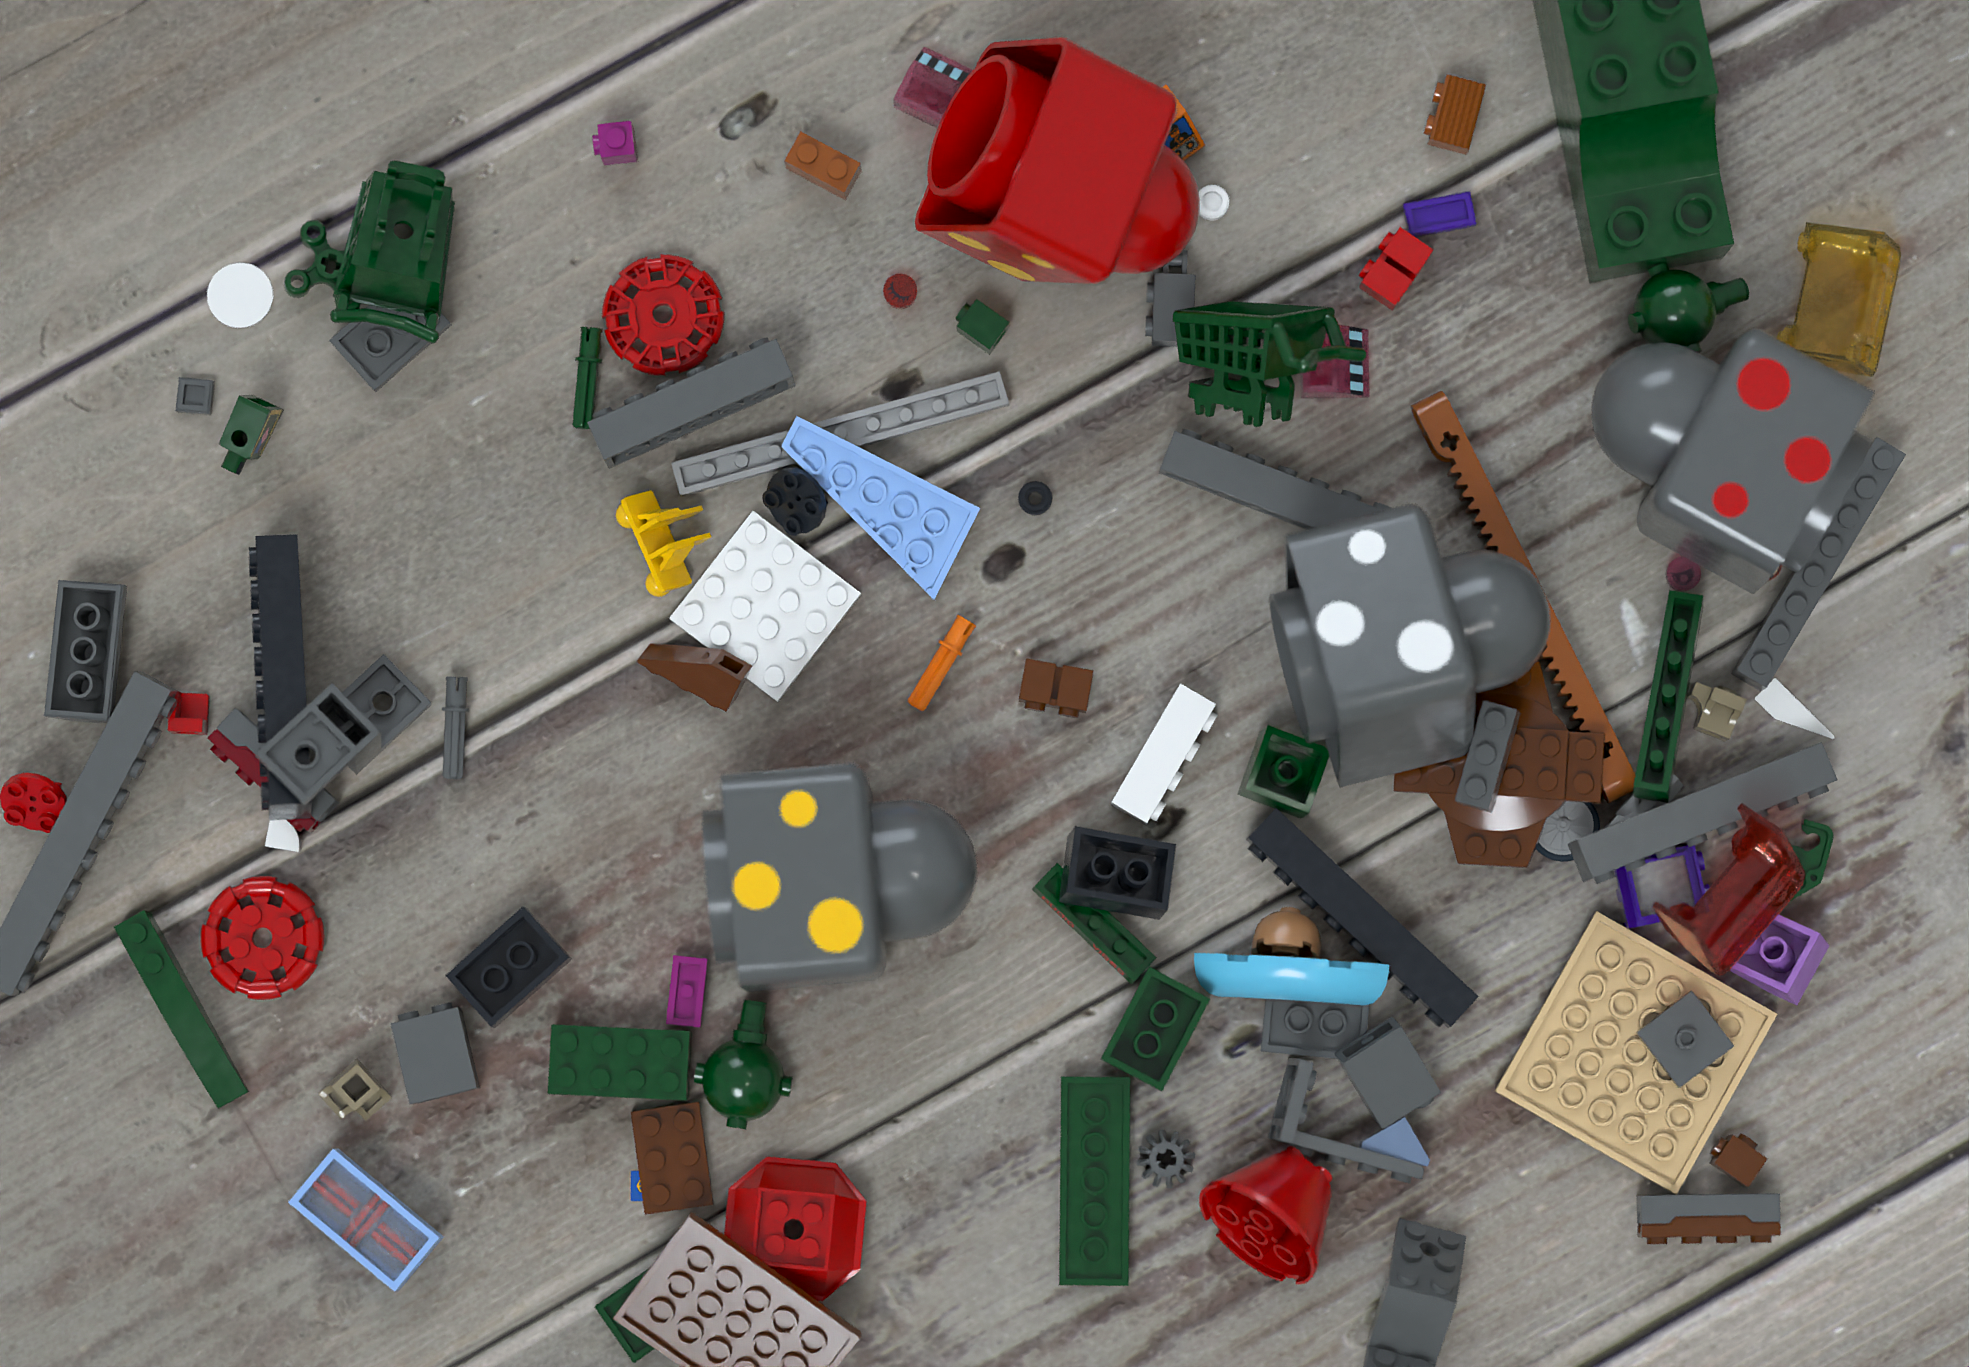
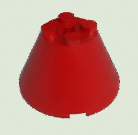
M1288 1146L1285 1151L1275 1153L1211 1181L1201 1191L1199 1205L1205 1220L1208 1221L1211 1217L1218 1227L1219 1231L1216 1236L1238 1258L1260 1273L1277 1281L1283 1282L1287 1277L1297 1279L1295 1281L1296 1284H1304L1312 1279L1318 1268L1332 1198L1330 1182L1333 1180V1177L1324 1167L1315 1166L1305 1159L1298 1149Z

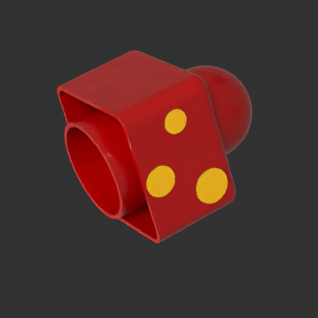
M1064 37L991 43L980 56L975 69L966 77L954 94L940 121L928 160V186L915 218L916 230L1026 282L1097 284L1106 280L1112 272L1140 274L1163 267L1175 259L1190 242L1196 230L1200 213L1199 191L1191 170L1176 152L1164 145L1177 112V102L1174 95L1170 91Z

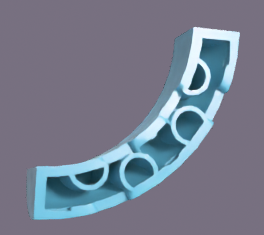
M1194 953L1195 974L1200 985L1209 994L1218 997L1280 999L1365 1006L1374 1003L1382 995L1387 985L1389 974L1388 964L1281 956Z

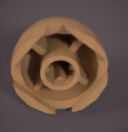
M1283 907L1280 911L1273 912L1261 919L1254 933L1251 954L1320 959L1321 935L1315 923L1309 917L1301 914L1299 909Z

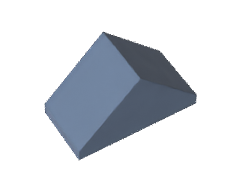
M1405 1117L1367 1137L1359 1144V1148L1417 1163L1422 1166L1428 1167L1430 1159Z

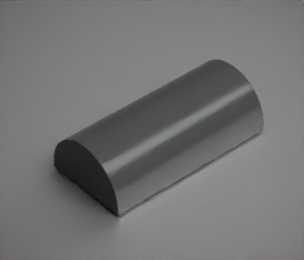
M58 580L44 711L45 717L79 722L108 723L115 709L127 595L126 585Z

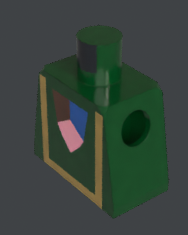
M239 395L219 442L220 446L228 449L221 467L240 475L247 459H259L284 409L255 395ZM244 433H246L248 438L246 444L243 441Z

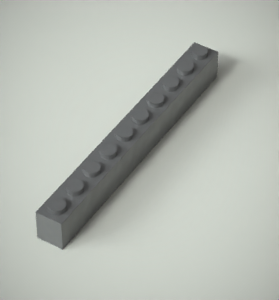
M134 671L0 927V991L9 996L19 995L21 991L26 992L34 978V974L31 971L36 961L41 962L50 948V944L47 943L49 936L53 930L58 931L64 922L66 913L63 910L68 900L73 901L78 895L82 886L79 879L83 871H88L93 866L98 856V852L94 850L100 839L105 840L110 834L114 825L111 818L116 808L122 809L129 797L130 791L126 790L132 778L137 779L146 764L143 757L148 747L154 748L161 736L162 731L158 729L164 717L169 718L176 708L178 700L174 697L178 690L142 671Z

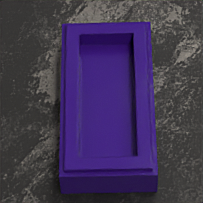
M1470 191L1403 204L1407 231L1414 237L1474 227L1477 224Z

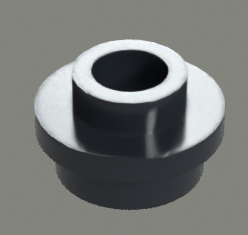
M1028 482L1021 488L1018 502L1025 513L1034 516L1041 515L1050 508L1052 493L1049 487L1042 482ZM1032 493L1041 495L1042 501L1039 504L1033 505L1029 502L1028 498Z

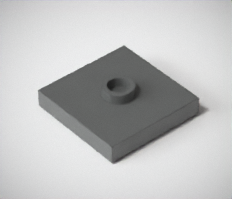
M1693 991L1687 993L1636 1032L1678 1088L1734 1047Z

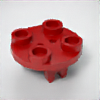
M20 773L10 777L4 783L0 793L4 819L13 826L19 825L30 830L50 833L67 801V797L61 789L62 783L53 782L51 779L37 773Z

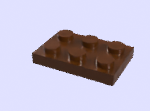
M700 1102L632 1111L631 1119L645 1215L714 1205Z

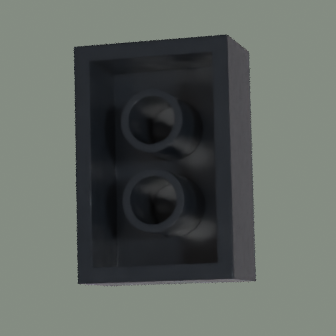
M1075 826L1067 836L1059 902L1160 920L1168 911L1176 844Z
M523 906L445 976L490 1027L496 1028L567 965L572 958L535 916Z

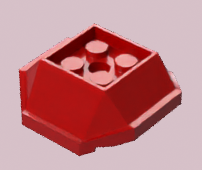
M767 1156L728 1188L724 1235L817 1301H824L861 1270L867 1200L837 1163ZM790 1219H797L804 1226V1233L799 1239H791L785 1233V1224Z

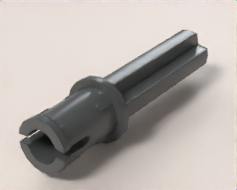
M446 677L445 707H442V711H445L442 775L446 779H461L463 777L466 712H469V708H466L468 677H458L457 691L455 690L456 677Z

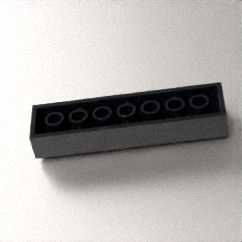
M297 534L256 536L255 547H249V577H256V580H251V610H258V613L252 614L253 643H260V647H254L255 676H261L262 679L256 681L255 689L256 710H263V714H258V743L266 744L307 706ZM308 747L301 748L296 752L295 759L298 763L302 765L310 764ZM259 760L260 777H267V782H261L262 811H269V820L311 818L312 799L304 806Z

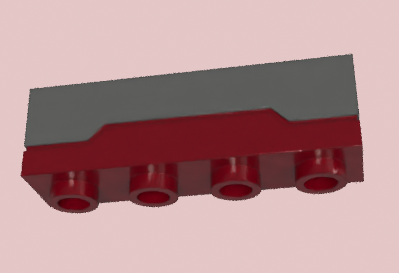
M234 708L217 729L208 736L207 739L214 744L210 750L224 763L228 759L239 767L235 773L249 786L255 782L261 787V782H267V777H260L259 759L255 754L265 743H258L257 725L240 710ZM323 788L312 798L311 818L289 819L287 821L299 832L305 828L312 833L340 802Z

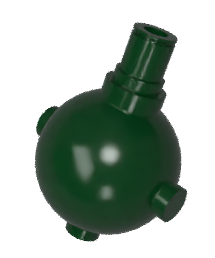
M1661 263L1648 269L1650 278L1637 293L1633 308L1634 313L1628 315V325L1634 334L1640 333L1650 344H1678L1700 353L1702 350L1699 343L1710 333L1716 315L1722 314L1731 305L1748 300L1749 289L1743 278H1737L1724 283H1716L1714 281L1705 283L1693 273L1684 270H1669L1667 263Z
M744 999L740 1023L737 1025V1030L733 1029L732 1040L716 1048L705 1064L697 1063L694 1075V1083L702 1084L704 1095L711 1107L717 1113L727 1118L726 1127L746 1129L747 1121L761 1118L769 1113L776 1106L781 1096L790 1097L793 1079L792 1076L784 1075L779 1058L773 1050L766 1046L767 1034H764L765 1027L763 1026L767 1003Z

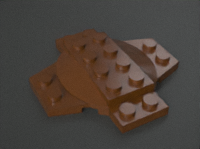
M1539 661L1519 679L1499 688L1476 693L1473 735L1483 700L1517 709L1521 713L1492 813L1464 806L1455 801L1468 753L1459 758L1394 774V792L1429 794L1435 804L1444 811L1458 864L1528 868L1543 832L1546 819L1558 811L1566 802L1601 803L1605 734L1570 732L1565 724L1553 713Z

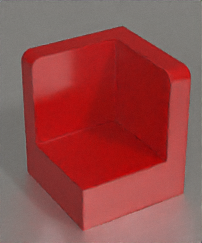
M178 691L174 697L178 700L176 708L168 718V731L173 734L207 735L209 695L181 693Z

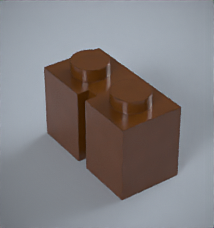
M1026 658L1019 702L1025 703L1024 708L1028 710L1045 712V707L1059 709L1058 715L1078 718L1079 713L1086 714L1094 670L1067 665L1057 667L1055 663Z

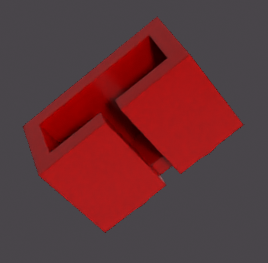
M1399 227L1395 235L1390 231L1387 233L1378 247L1382 251L1380 257L1376 262L1369 259L1358 275L1363 279L1359 288L1392 311L1433 252L1432 248L1401 227Z

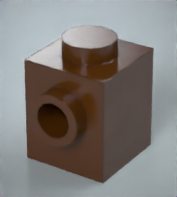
M1742 1133L1738 1137L1735 1135H1728L1726 1139L1720 1137L1710 1151V1154L1714 1156L1710 1164L1743 1187L1750 1186L1768 1158L1756 1151L1755 1148L1758 1144Z

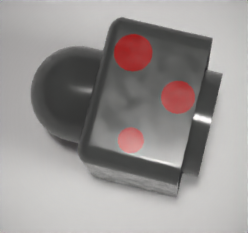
M1753 329L1745 332L1738 338L1720 364L1692 349L1672 343L1645 344L1627 351L1611 363L1599 379L1593 395L1591 419L1595 437L1605 455L1626 473L1652 486L1638 511L1637 526L1640 532L1754 594L1776 573L1780 565L1798 573L1823 536L1871 446L1872 439L1856 431L1855 428L1868 407L1874 391L1761 330Z

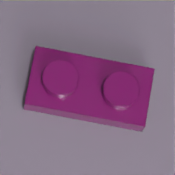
M673 955L666 1024L701 1028L708 959Z

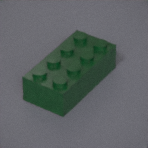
M551 1024L547 1094L689 1101L692 1032Z

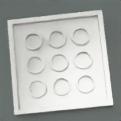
M752 511L669 619L706 648L723 649L751 664L752 668L747 679L775 701L779 702L855 604L861 593L756 512Z

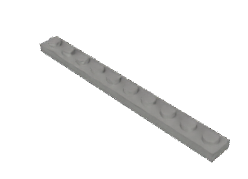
M998 371L812 424L858 447H863L1009 406L1001 373ZM789 430L672 462L680 496L691 495L798 465L781 447Z

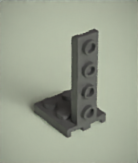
M1288 1058L1268 1134L1269 1139L1292 1144V1147L1298 1149L1303 1155L1312 1156L1313 1150L1325 1153L1324 1160L1332 1163L1345 1165L1346 1159L1358 1162L1357 1169L1365 1172L1378 1174L1379 1168L1391 1171L1390 1178L1398 1181L1411 1183L1412 1177L1422 1179L1424 1169L1420 1164L1296 1131L1298 1124L1302 1125L1305 1120L1308 1106L1303 1103L1307 1090L1311 1091L1313 1089L1316 1071L1312 1070L1314 1062Z

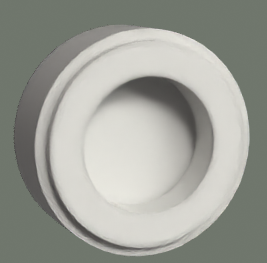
M1207 185L1200 189L1199 215L1206 220H1217L1223 217L1229 207L1227 192L1217 185Z

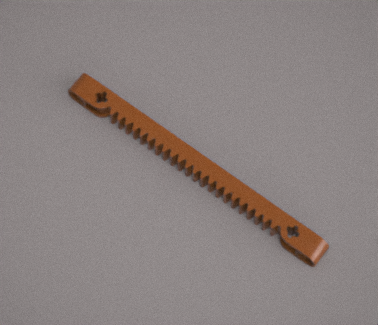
M1439 391L1410 405L1415 421L1431 453L1437 460L1452 464L1453 467L1447 475L1448 477L1459 478L1453 487L1454 489H1464L1465 492L1459 498L1461 502L1470 501L1471 503L1465 510L1466 514L1476 513L1477 515L1471 522L1472 526L1482 525L1483 527L1477 535L1478 538L1488 537L1489 539L1483 547L1484 550H1494L1497 553L1515 559L1529 569L1537 578L1445 393ZM1444 436L1448 440L1455 439L1456 444L1453 447V451L1449 447H1441ZM1548 600L1550 631L1539 660L1549 659L1550 663L1544 670L1545 672L1556 673V676L1550 682L1552 685H1562L1557 696L1568 697L1563 708L1574 709L1575 712L1569 717V720L1580 721L1581 723L1575 732L1605 734V744H1607L1609 750L1605 752L1606 758H1604L1602 795L1607 803H1611L1634 791L1635 773Z

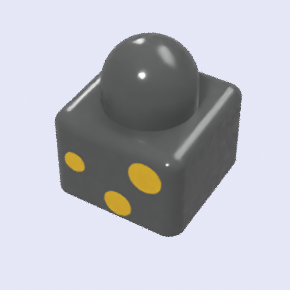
M853 763L721 775L723 809L703 811L704 865L714 955L717 964L737 963L739 987L747 992L874 981L883 974L886 968V941L923 938L943 930L962 914L975 889L977 880L976 853L969 835L959 821L944 809L920 800L873 802L872 791L865 773L859 766Z

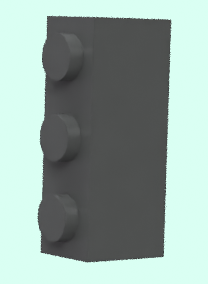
M1483 700L1455 798L1458 804L1489 813L1493 812L1521 714L1517 709Z

